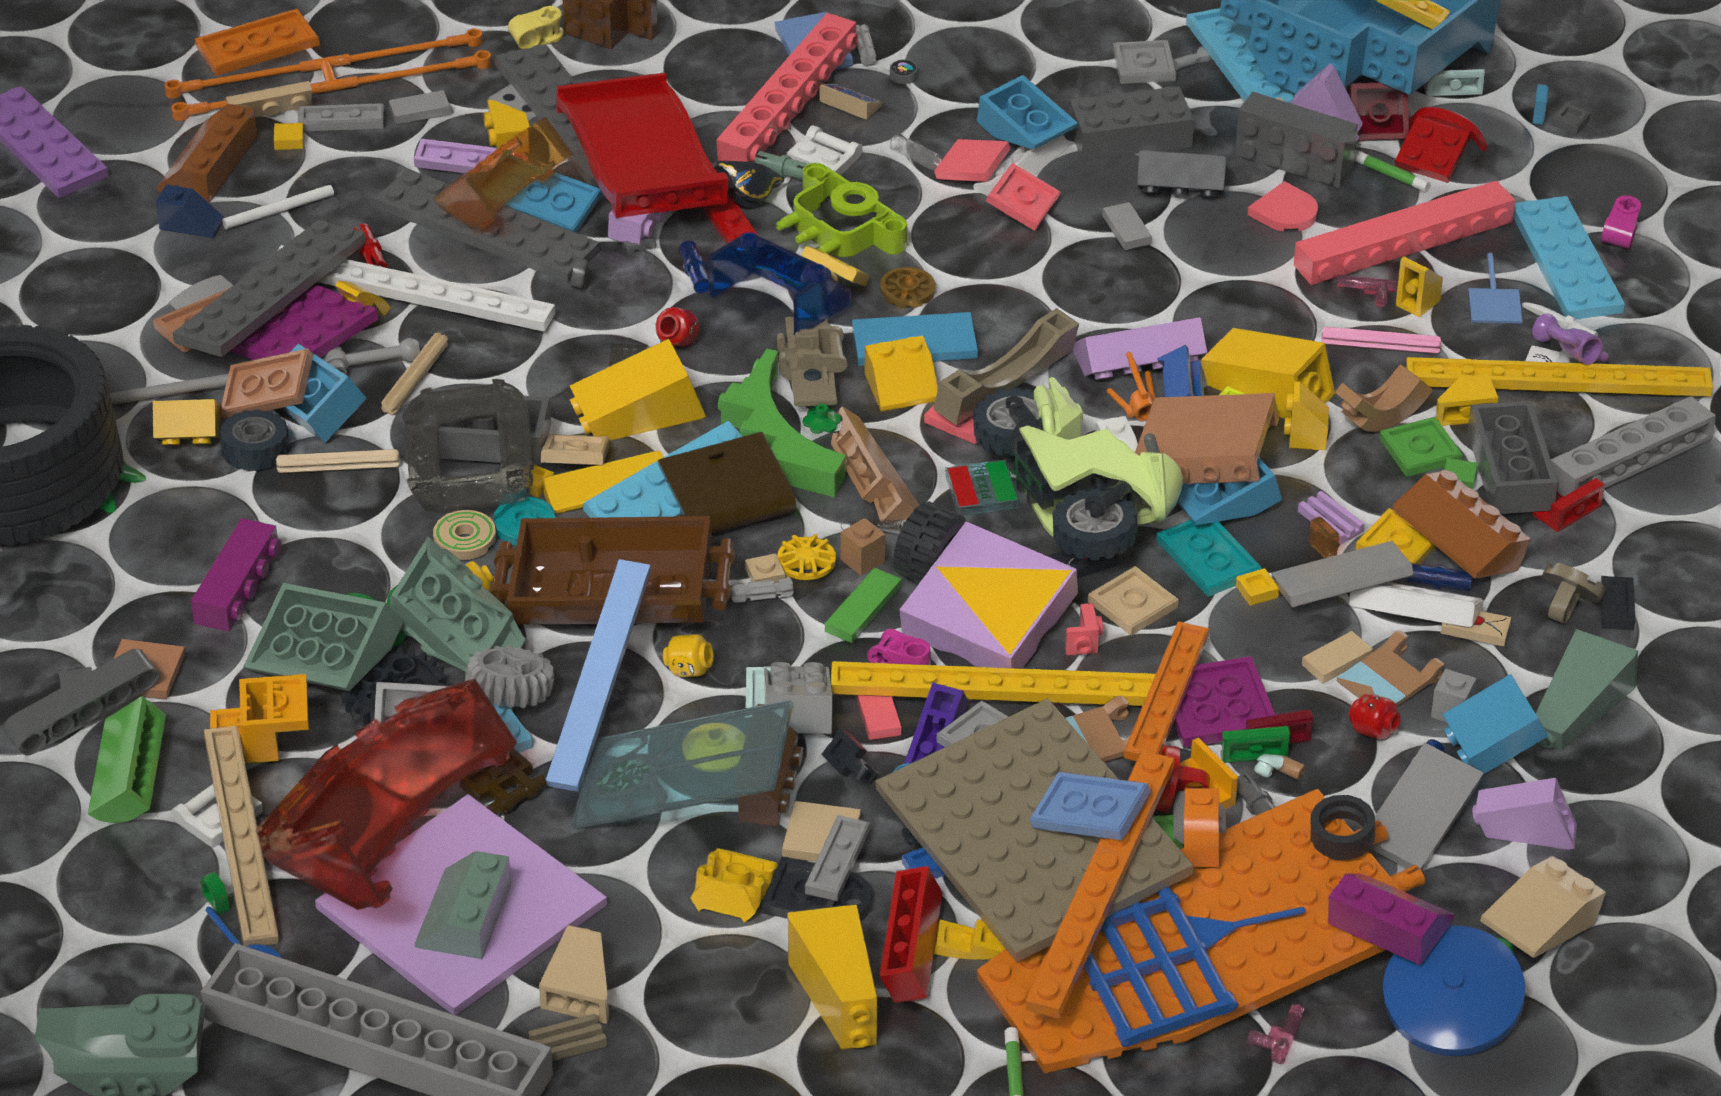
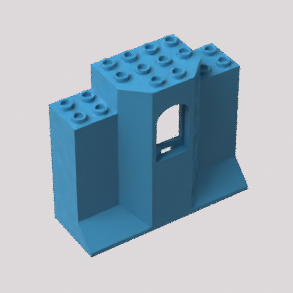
M1221 0L1219 15L1251 28L1248 48L1267 80L1289 91L1297 93L1331 63L1335 67L1344 87L1360 75H1364L1411 95L1468 49L1474 48L1486 54L1491 53L1500 0H1430L1450 11L1447 19L1434 29H1430L1375 0Z

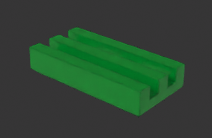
M1288 726L1222 731L1223 741H1221L1222 750L1220 755L1224 763L1257 760L1263 754L1284 755L1288 757L1290 739Z

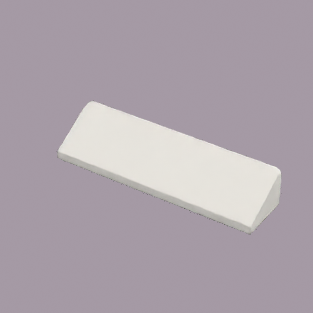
M1064 135L1036 149L1024 146L1019 147L1000 163L987 182L977 181L973 186L974 190L988 196L1012 163L1035 175L1068 148Z
M1386 582L1350 592L1349 604L1358 608L1471 627L1483 606L1482 598Z

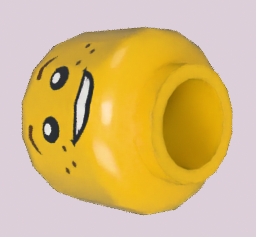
M699 634L674 636L671 638L668 647H665L663 650L664 664L669 666L671 673L676 677L704 675L713 664L714 654L712 645Z

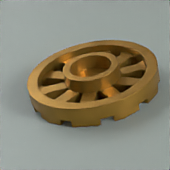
M900 267L887 272L882 277L880 293L887 303H893L898 308H907V306L917 308L923 306V303H929L934 298L936 283L932 275L922 269Z

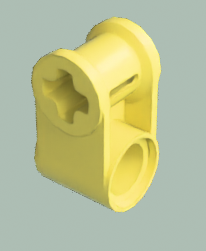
M546 6L530 13L517 15L510 20L508 30L521 49L558 42L564 35L563 29L560 27L561 10L554 6Z

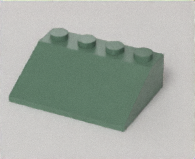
M283 583L243 667L249 671L273 676L306 674L307 683L350 691L391 650L404 621L386 602Z

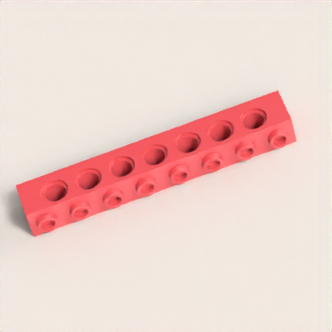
M826 13L717 138L718 161L755 163L756 157L761 158L757 153L759 151L765 152L769 146L774 144L777 136L783 129L788 128L790 121L795 115L802 111L807 101L816 95L819 87L829 80L831 73L836 67L843 63L845 56L856 48L859 39L856 34V22L830 13Z

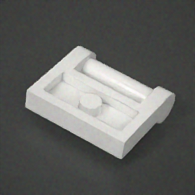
M812 125L808 129L806 136L787 152V155L791 156L793 160L805 163H822L841 175L859 159L863 147L859 143H849L822 132L821 128ZM817 143H821L823 145L836 149L840 152H843L844 154H840L834 150L818 145Z
M213 784L186 804H178L171 810V814L180 826L210 847L215 848L224 841L217 803L197 818L193 816V814L215 799ZM251 796L254 814L257 817L263 812L262 803Z

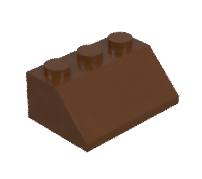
M758 704L756 711L769 708L765 704ZM775 713L754 717L744 752L777 746L783 720ZM789 726L775 790L738 797L739 821L779 826L782 813H788L790 803L788 790H794L796 770L794 768L795 766L800 767L803 756V747L798 746V732ZM777 751L742 758L738 771V792L768 787L770 785Z

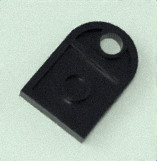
M781 856L762 902V914L787 919L788 912L850 905L846 903L848 900L856 899L862 902L857 905L860 922L867 917L872 905V891L870 885L862 876L851 871L838 901L805 894V884L815 863Z

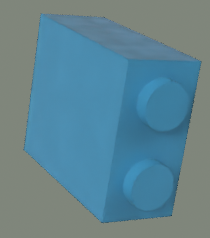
M1511 674L1442 714L1449 725L1444 728L1453 746L1459 743L1462 749L1457 751L1462 762L1469 766L1473 765L1475 769L1484 774L1548 737L1547 732Z

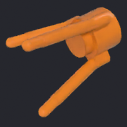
M1128 351L1126 356L1138 390L1132 393L1130 405L1113 389L1108 388L1107 393L1126 411L1128 418L1135 416L1139 421H1146L1154 398H1156L1151 372H1145L1147 392L1133 355Z

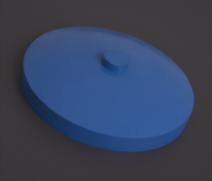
M1451 925L1421 965L1395 953L1393 954L1384 975V1004L1392 1024L1410 1043L1434 1054L1465 1056L1493 1047L1513 1030L1520 1019L1524 1007L1525 981L1519 962L1504 943L1482 930Z

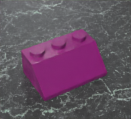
M1346 873L1328 896V924L1419 965L1422 964L1455 919V914L1365 874Z

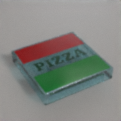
M1006 460L945 467V477L958 514L964 516L1019 508V498Z

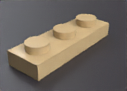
M309 81L226 97V105L233 104L252 108L255 110V117L273 116L280 112L299 110L300 106H312V89Z

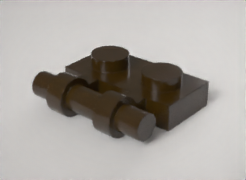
M511 746L460 776L459 786L481 804L492 799L494 802L487 805L486 808L498 815L500 813L507 814L515 808V804L524 799L530 800L537 796L539 790L547 786V781L541 774L531 779L529 776L533 774L532 764ZM513 785L518 787L509 793L505 791Z

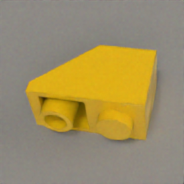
M487 100L488 112H484L483 116L485 128L488 129L490 146L532 152L531 130L526 113L498 101Z
M1294 381L1293 394L1287 393L1286 412H1291V417H1285L1284 435H1290L1289 448L1326 450L1329 407L1301 382Z

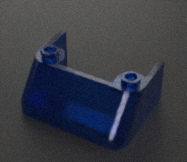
M744 233L708 255L709 294L712 297L719 295L752 273L795 292L796 294L793 295L794 336L801 329H813L851 303L850 287L830 269L766 240L755 233Z

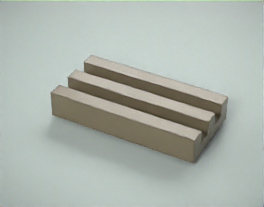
M596 1013L528 1031L529 1040L552 1047V1061L607 1047V1039L605 1034L602 1033L601 1024H598Z

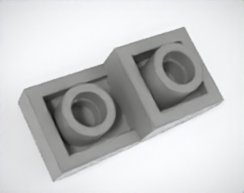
M222 275L210 277L185 289L168 303L175 311L231 288L233 285Z

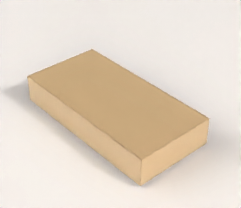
M1350 631L1302 658V666L1320 682L1325 683L1373 652V648L1353 631Z

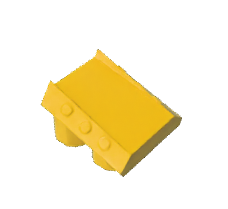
M717 848L708 855L707 865H702L697 869L695 889L690 898L698 912L706 909L742 918L745 923L756 913L778 864L774 861Z

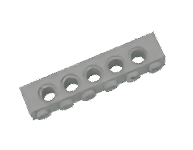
M1690 396L1569 452L1551 459L1558 481L1557 492L1564 497L1594 478L1604 483L1605 489L1712 439L1716 415Z

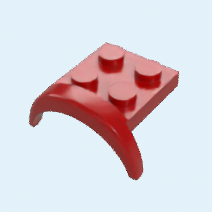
M1424 107L1417 110L1409 121L1410 131L1395 159V167L1449 183L1470 139L1483 152L1487 150L1488 146L1479 128L1466 117L1443 108Z

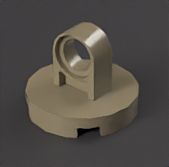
M1548 562L1542 575L1546 581L1558 588L1550 605L1548 617L1563 624L1569 620L1579 598L1595 603L1600 602L1606 591L1604 585L1599 581L1594 586L1587 580L1589 575L1562 563H1557L1554 568V565Z

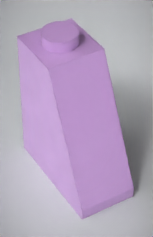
M1331 63L1302 87L1290 101L1291 104L1358 124L1357 132L1363 125L1335 67Z
M1556 778L1478 791L1477 805H1473V818L1477 825H1481L1487 838L1567 850L1574 849L1577 823Z

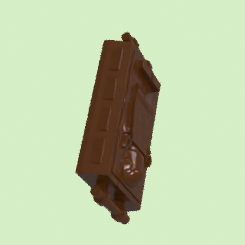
M711 516L521 518L516 549H512L513 545L509 541H503L500 543L499 550L495 553L494 564L496 570L493 585L488 590L502 604L507 600V607L513 613L516 624H598L618 561L621 559L651 566V574L635 623L704 622L708 597L713 598V607L716 610H723L726 607V601L730 598L731 587L728 583L730 566L735 560V551L733 550V541L728 538L722 539L720 546H713ZM712 562L718 564L716 581H709ZM513 565L510 584H506L508 570Z

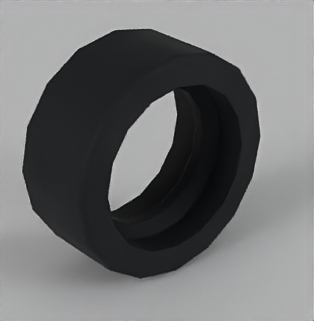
M1334 795L1324 798L1315 805L1311 812L1310 840L1315 849L1324 856L1336 860H1350L1360 857L1370 850L1375 841V814L1369 804L1351 795ZM1335 819H1350L1363 826V829L1352 835L1338 836L1329 833L1322 826Z

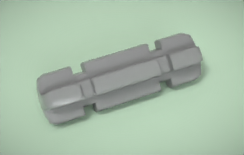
M863 24L862 26L856 25V34L859 37L857 44L858 52L863 65H874L876 63V53L871 35L869 34V28Z
M791 578L778 579V582L775 583L773 579L748 582V586H744V583L731 585V598L734 603L746 602L747 598H750V601L775 599L776 595H780V598L791 597L794 592L793 582Z

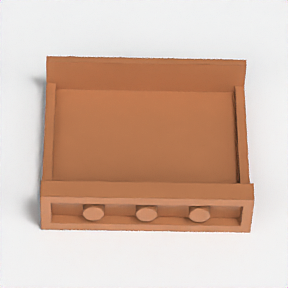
M1275 393L1154 398L1135 454L1140 456L1141 452H1147L1144 436L1152 433L1156 437L1160 453L1171 457L1180 467L1184 480L1183 484L1260 481L1257 461L1268 427L1277 426L1279 421Z

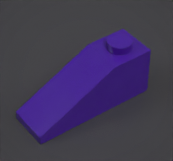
M932 682L904 764H911L945 748L937 743V733L967 712L970 703L963 690Z

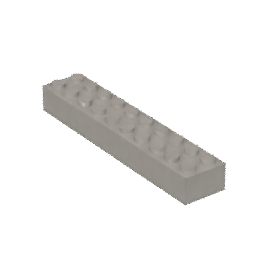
M237 943L233 945L201 990L202 1003L206 1007L204 1017L207 1021L430 1096H541L553 1076L552 1053L549 1046Z

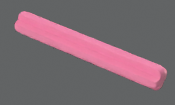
M1324 327L1322 330V342L1326 345L1438 354L1441 347V338L1439 336Z

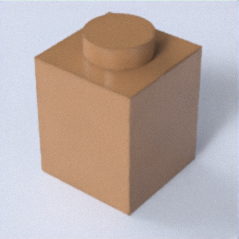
M865 518L841 531V560L860 576L873 570L874 567L876 568L885 563V533Z

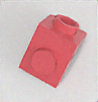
M1093 603L1081 604L1080 626L1066 629V655L1098 653L1099 635H1103L1102 617L1096 616Z

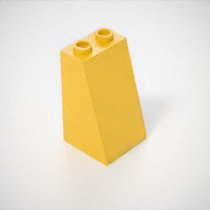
M1232 328L1201 359L1202 369L1208 386L1220 391L1229 386L1245 394L1275 393L1277 408L1280 409L1279 417L1283 419L1291 417V412H1286L1287 393L1293 394L1294 381L1301 382L1325 404L1335 395L1327 351L1323 342Z
M669 339L570 385L575 397L569 400L576 415H584L579 420L586 435L592 433L593 436H608L609 441L706 417L689 376Z
M857 905L788 912L789 966L840 1048H862L877 1045V996Z

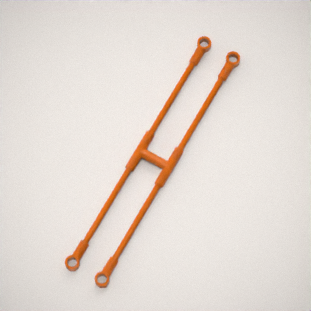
M472 28L467 30L466 34L355 55L343 54L302 61L296 65L202 81L200 79L184 82L175 79L168 80L165 83V93L168 98H178L182 93L202 90L203 87L296 71L303 73L321 69L325 81L310 84L313 95L358 87L359 84L452 68L457 70L470 67L487 69L492 65L491 53L480 50L474 56L458 58L452 62L359 78L352 76L336 79L332 68L350 65L351 62L443 46L468 45L477 47L482 45V31ZM226 100L189 105L184 102H177L171 107L172 117L176 121H184L191 115L208 113L209 110L223 108L226 106Z

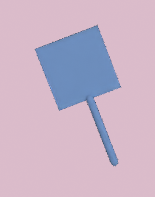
M1488 253L1487 260L1491 289L1468 288L1471 322L1522 324L1519 289L1496 288L1493 254Z

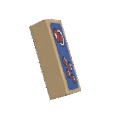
M822 84L820 86V102L866 120L882 106V102L837 84Z

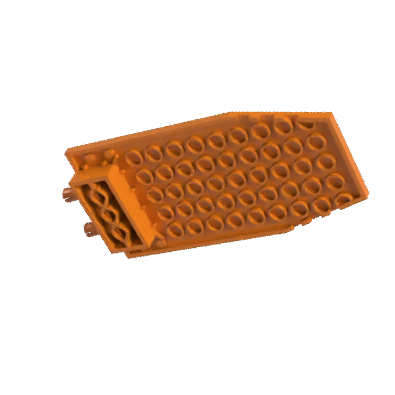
M1317 788L1229 827L1225 833H1219V867H1193L1194 874L1170 885L1172 892L1180 898V906L1187 916L1234 922L1299 907L1305 908L1306 911L1303 914L1239 927L1208 949L1207 954L1226 989L1232 992L1239 1005L1236 1010L1140 1041L1128 1047H1123L1115 1034L1117 1029L1098 993L1093 991L1089 984L1090 978L1084 967L1060 1019L1026 1010L1025 1000L1051 945L1018 962L1004 949L977 969V979L1011 1027L1018 1029L1020 1040L1044 1073L1088 1064L1090 1058L1107 1056L1108 1059L1122 1056L1121 1051L1141 1047L1142 1051L1157 1048L1156 1043L1169 1040L1176 1044L1192 1039L1386 950L1328 924V896L1346 873L1365 874L1406 892L1425 884V878L1421 869H1418V866L1414 864L1399 873L1389 876L1369 850L1362 856L1350 860H1336L1324 856L1316 850L1310 840L1311 812L1315 805L1325 798ZM1335 819L1322 826L1329 833L1338 836L1352 835L1361 830L1358 829L1353 832L1343 819ZM1379 820L1375 821V841L1373 845L1388 840L1387 830ZM1156 892L1140 900L1142 904L1160 897ZM1167 910L1148 916L1168 953L1187 947ZM1135 920L1116 926L1136 964L1155 958ZM1103 931L1099 932L1091 952L1103 975L1122 969ZM1194 959L1175 965L1198 1008L1217 1002ZM1162 970L1143 976L1165 1019L1184 1013ZM1130 981L1110 987L1132 1030L1152 1023Z

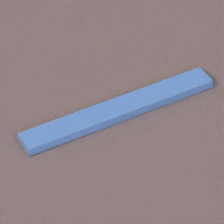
M621 559L618 561L546 778L547 786L575 792L580 790L651 574V566L649 564Z

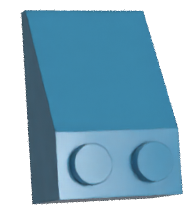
M1024 75L980 96L977 122L994 138L1030 149H1036L1078 126V123Z
M297 344L291 352L303 350L306 348H304L300 344ZM313 354L303 403L282 407L281 409L310 433L326 443L365 401L366 396L347 375Z
M1259 457L1257 464L1260 481L1183 484L1177 503L1195 525L1254 516L1280 502L1282 498L1275 475Z

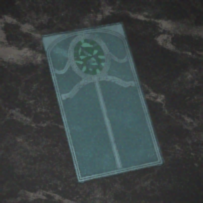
M792 700L597 738L582 782L571 824L572 827L579 829L774 791L794 705Z

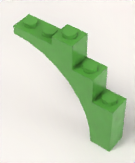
M767 348L762 357L756 359L750 376L745 377L742 384L732 382L726 393L723 392L720 395L718 410L721 411V424L729 421L734 427L740 428L742 436L763 432L790 486L835 498L846 479V455L824 448L805 438L792 428L778 412L771 397V390L778 376V351Z

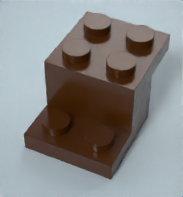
M563 0L564 34L611 50L628 33L649 40H653L658 35L657 0Z

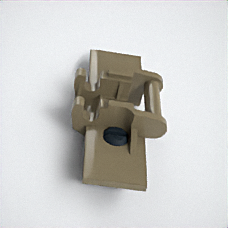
M827 315L785 317L787 343L783 333L777 335L779 367L782 376L791 380L794 406L816 407L818 404H826L827 406L837 405L834 372H842L847 368V359L843 356L841 342L844 337L843 330L838 326H828Z

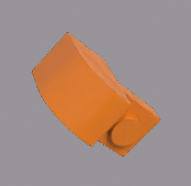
M1185 788L1184 855L1193 864V867H1219V788Z

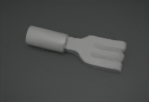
M1200 47L1197 53L1174 59L1173 62L1175 70H1179L1213 59L1204 47Z

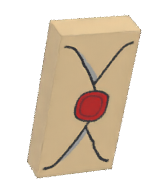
M1480 611L1475 623L1471 627L1442 623L1441 634L1505 646L1511 617Z

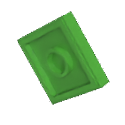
M1436 417L1380 431V441L1406 477L1445 467L1447 458L1462 460L1463 454Z

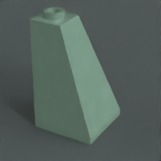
M1576 629L1536 712V716L1548 734V737L1538 742V744L1545 748L1553 747L1561 751L1564 750L1630 694L1637 685L1638 650Z

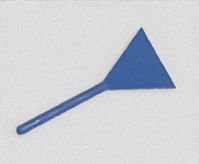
M1304 907L1234 922L1187 915L1186 917L1200 942L1205 943L1207 949H1209L1239 927L1303 914L1306 910Z

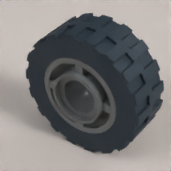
M254 409L252 411L245 410L241 413H235L232 417L227 418L220 427L221 454L228 464H232L233 467L254 471L264 468L268 469L276 464L277 456L287 455V452H289L288 426H286V421L282 420L278 414H273L270 411Z

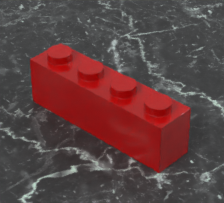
M929 866L896 871L880 970V978L894 1003L927 998L943 893Z

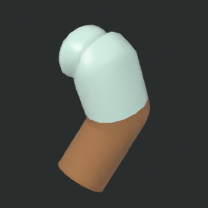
M1263 754L1258 757V763L1254 768L1257 774L1266 778L1272 775L1274 769L1300 780L1305 773L1306 765L1284 755Z

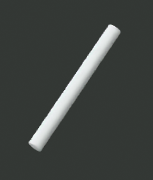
M331 185L317 188L223 218V225L227 230L334 196V191Z

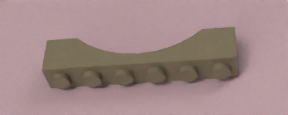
M1058 308L1038 319L1020 342L995 363L976 371H963L959 369L940 381L933 409L953 424L961 423L973 415L976 404L979 400L983 401L986 395L990 393L994 395L996 391L1002 389L1011 391V388L1017 387L1073 351L1079 323Z

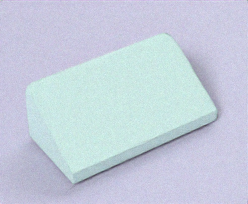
M1484 69L1440 71L1424 84L1426 96L1482 94L1485 71Z

